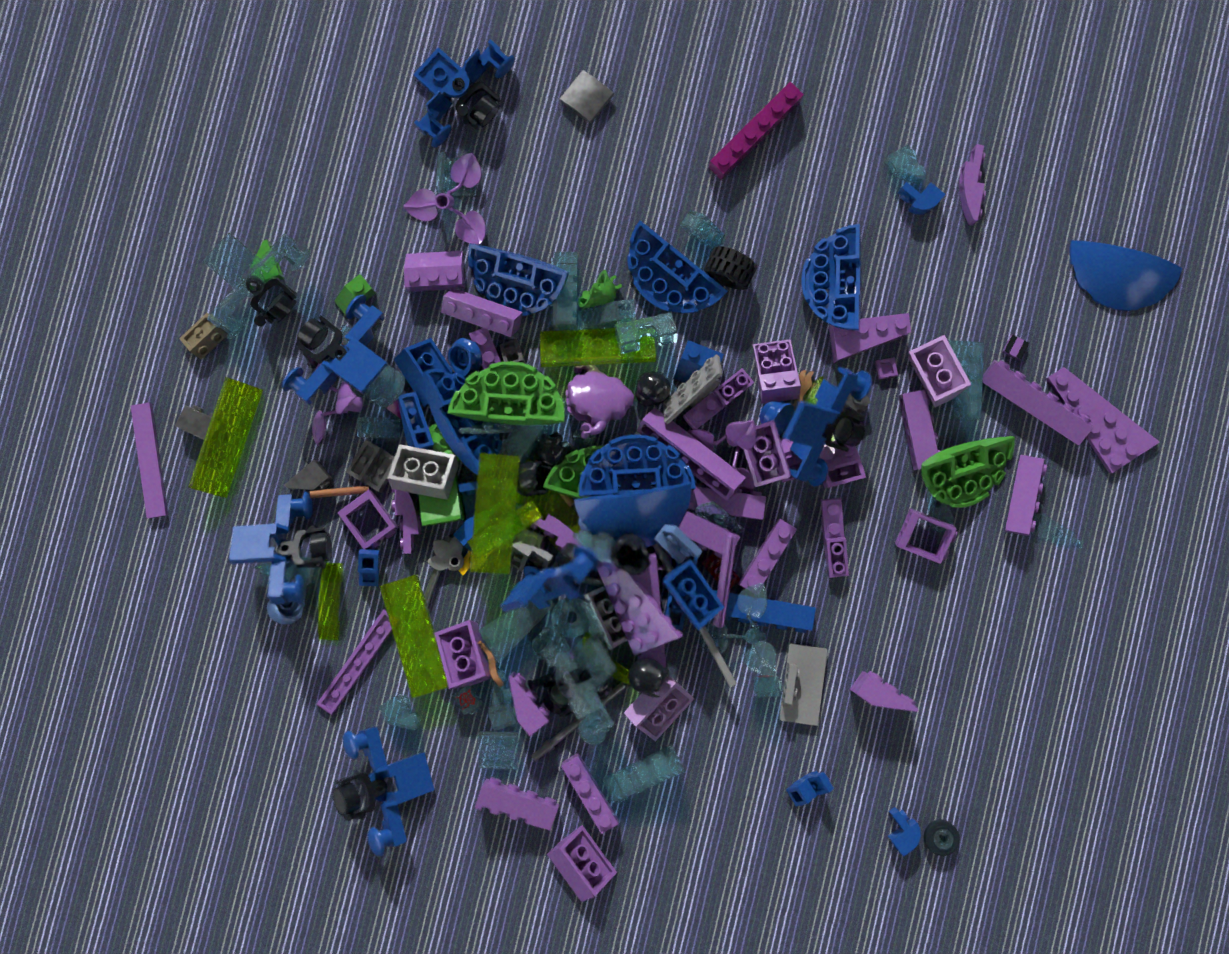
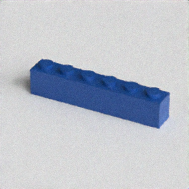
M729 593L725 620L735 617L738 618V622L749 624L750 620L757 621V625L768 627L770 623L776 624L778 629L787 630L788 627H794L796 632L807 633V630L812 631L816 607Z

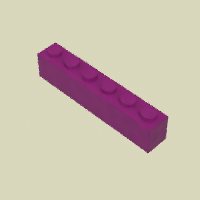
M790 81L710 160L708 168L722 181L801 103L804 94Z

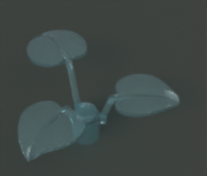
M758 583L745 588L738 597L739 610L742 613H747L746 617L753 626V628L746 631L745 635L727 634V626L725 624L723 628H717L711 623L706 628L720 654L728 647L727 638L744 639L749 644H752V649L745 654L747 667L754 673L773 676L776 674L775 649L770 643L765 642V633L759 630V626L751 618V616L760 618L767 606L765 586L763 583ZM700 635V645L711 654L702 635Z

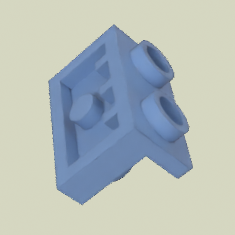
M665 524L654 538L678 563H682L689 556L699 557L702 553V550L677 526Z

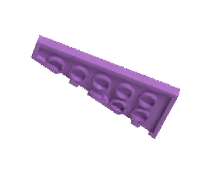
M1065 367L1046 378L1063 405L1068 403L1075 408V413L1078 415L1083 413L1091 419L1094 428L1086 436V439L1109 473H1114L1159 443L1157 439Z
M600 541L588 547L599 559L597 570L634 655L683 636L679 630L676 631L672 626L670 618L668 616L665 617L660 611L659 604L640 581L637 582L633 575L618 569L614 565L611 558L612 545Z

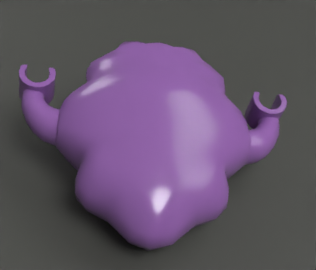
M576 358L573 362V366H575L574 372L578 374L583 369L588 372L584 375H576L568 383V389L565 392L567 412L576 420L587 422L583 423L580 430H586L581 434V437L586 439L590 435L601 433L610 420L622 419L626 415L628 408L634 403V395L618 377H609L599 371L595 365Z

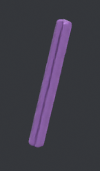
M734 534L725 535L717 597L725 608L713 619V626L717 628H723L725 624L737 536Z

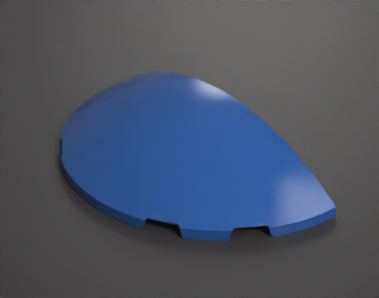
M641 220L637 223L629 241L630 249L627 255V262L634 285L647 301L665 311L683 314L698 312L710 307L726 295L728 291L681 252Z
M860 224L837 229L836 233L826 239L824 237L815 245L814 252L810 258L806 259L801 278L805 300L813 310V313L822 321L845 330H859L862 287Z
M1072 240L1070 243V264L1074 267L1075 279L1081 289H1085L1094 301L1111 309L1134 311L1151 306L1162 300L1174 288L1181 275L1182 268L1149 253L1098 242Z
M469 243L468 263L469 268L473 269L475 277L473 282L479 293L484 294L492 302L523 312L522 316L540 312L550 306L558 295L561 294L568 279V271L552 264L509 251Z
M444 369L424 371L423 380L427 400L441 434L456 456L477 476L484 474L494 465L493 461L496 455L500 453L502 441L499 440V430L501 429V424L448 414L449 405L455 391L460 390L465 384L467 377L457 372L453 374L444 372Z
M626 435L609 441L601 449H597L589 458L581 474L579 496L618 495L691 483V490L696 489L689 465L685 464L681 459V454L671 445H666L651 436Z
M691 483L652 488V490L618 495L607 494L574 499V503L582 523L593 536L603 543L614 546V543L621 536L635 534L645 542L646 547L657 544L654 538L665 524L678 527L682 522L691 499Z

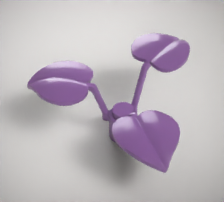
M468 153L460 157L451 168V179L459 183L458 186L450 191L448 190L447 194L440 193L437 196L429 189H420L411 196L403 207L410 215L422 221L435 219L438 215L437 207L449 209L462 217L455 224L456 235L464 242L480 245L486 234V225L483 217L476 211H469L464 215L453 207L454 198L452 193L460 189L462 185L468 188L476 186L482 177L481 167L475 154Z
M343 381L339 389L332 386L330 390L337 393L336 410L323 413L318 411L314 417L312 434L317 446H320L319 443L326 431L327 415L348 413V411L360 412L362 409L363 399L357 397L352 392L347 382Z
M754 420L729 424L726 427L724 436L717 441H714L713 434L706 430L692 429L686 431L712 452L714 451V445H718L725 439H727L729 445L736 446L732 467L746 477L739 489L743 490V492L753 491L755 485L751 472L745 468H736V462L740 448L751 449L756 443L757 433Z

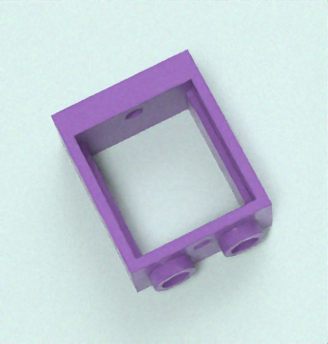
M367 490L337 512L363 549L374 550L381 545L379 541L385 537L389 539L396 534L395 530L399 528L372 490ZM371 501L388 524V527L366 542L349 516Z
M910 508L895 544L899 548L941 564L948 557V547L951 542L955 541L957 532L954 525ZM919 518L946 529L935 554L908 543Z

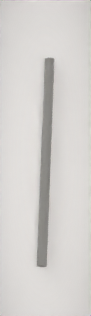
M658 543L652 545L667 573L671 572L674 568L663 548ZM703 626L699 632L729 687H732L737 683L706 626Z

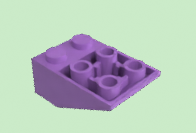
M791 340L753 344L761 403L800 399L801 385Z
M827 445L824 446L819 458L824 459L828 465V476L823 483L825 489L866 478L856 446L845 445L849 448L848 452Z
M514 671L509 676L517 721L527 734L531 736L549 721L550 711L545 707L544 703L540 704L537 700V693L527 688L524 677L520 673L516 674Z
M862 671L849 689L873 706L916 712L919 710L914 706L915 701L902 693L899 695L900 691L887 682L883 684L882 681L884 679L871 671L869 673Z

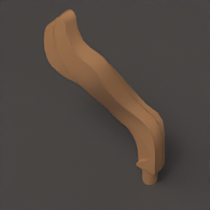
M803 370L798 375L801 385L800 399H794V411L797 409L799 402L803 401L804 394L812 386L811 377L814 374L813 371L805 375L807 371Z
M479 641L480 648L488 658L490 675L501 688L504 686V682L499 677L494 654L482 641Z

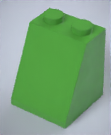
M458 474L455 476L448 500L419 494L422 526L466 520L462 496L458 486L460 485Z

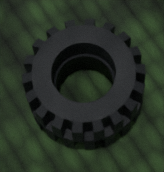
M716 246L712 250L704 271L716 282L736 290H746L755 274L757 265L751 258L735 249Z

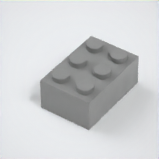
M399 444L387 479L392 489L448 500L459 465L455 455Z

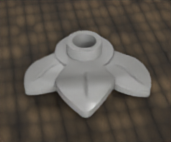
M453 537L449 543L444 540L433 541V549L436 555L427 561L431 567L440 571L447 568L451 571H457L462 568L464 564V558L461 555L463 545L456 537ZM452 558L458 559V563L456 565L451 564Z

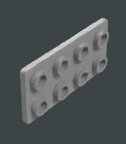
M716 354L713 358L707 359L699 371L693 372L690 379L686 383H682L677 388V391L672 396L669 395L663 402L664 422L666 424H669L687 406L692 408L696 406L720 384L718 379L722 375L720 356Z
M789 644L779 720L814 726L818 725L828 652L826 648Z

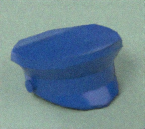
M460 338L449 349L448 360L455 373L467 376L469 373L479 371L483 360L480 348L476 342Z
M783 401L768 402L761 408L760 422L763 424L774 420L780 436L787 430L794 415V406Z

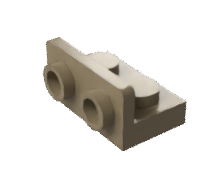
M206 313L179 339L192 354L199 359H203L228 333L220 327L209 313Z

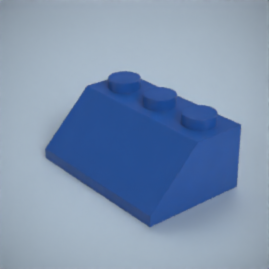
M432 338L404 348L393 359L413 391L417 393L424 407L429 406L424 387L423 372L430 369H444V372L454 373Z
M691 559L679 564L663 580V583L697 631L725 608Z

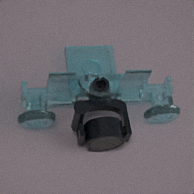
M228 232L203 259V263L234 288L208 315L207 320L217 328L220 327L227 332L226 339L231 340L235 338L245 327L247 319L244 317L239 321L231 314L245 297H252L250 305L257 311V316L254 319V323L257 326H264L266 320L270 324L274 322V319L280 322L295 306L297 293L278 277H271L265 282L264 274L261 270L263 269L268 273L277 262L279 263L285 258L292 264L290 270L296 271L309 259L311 250L301 251L296 246V241L285 232L260 259ZM251 267V273L243 279L241 276ZM273 286H280L284 291L274 298L266 311L262 309L258 302L263 294Z
M557 624L544 628L533 639L532 650L538 658L545 660L549 668L555 666L557 670L535 680L529 679L528 686L532 691L541 685L544 688L548 687L543 695L544 705L550 712L560 714V718L575 713L578 719L586 717L579 724L580 737L588 744H600L604 741L606 732L614 726V723L596 692L610 678L616 668L597 635L589 638L575 656ZM586 666L592 676L588 681L580 683L575 673H569Z

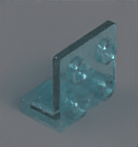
M438 151L436 191L438 194H447L448 190L450 191L459 185V183L451 179L450 174L453 164L459 158H448L446 152ZM462 185L460 189L452 193V196L476 197L477 185L472 188Z

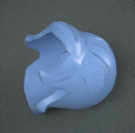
M269 600L266 609L273 621L279 624H292L301 618L305 601L299 605L297 601H289L285 604H271Z

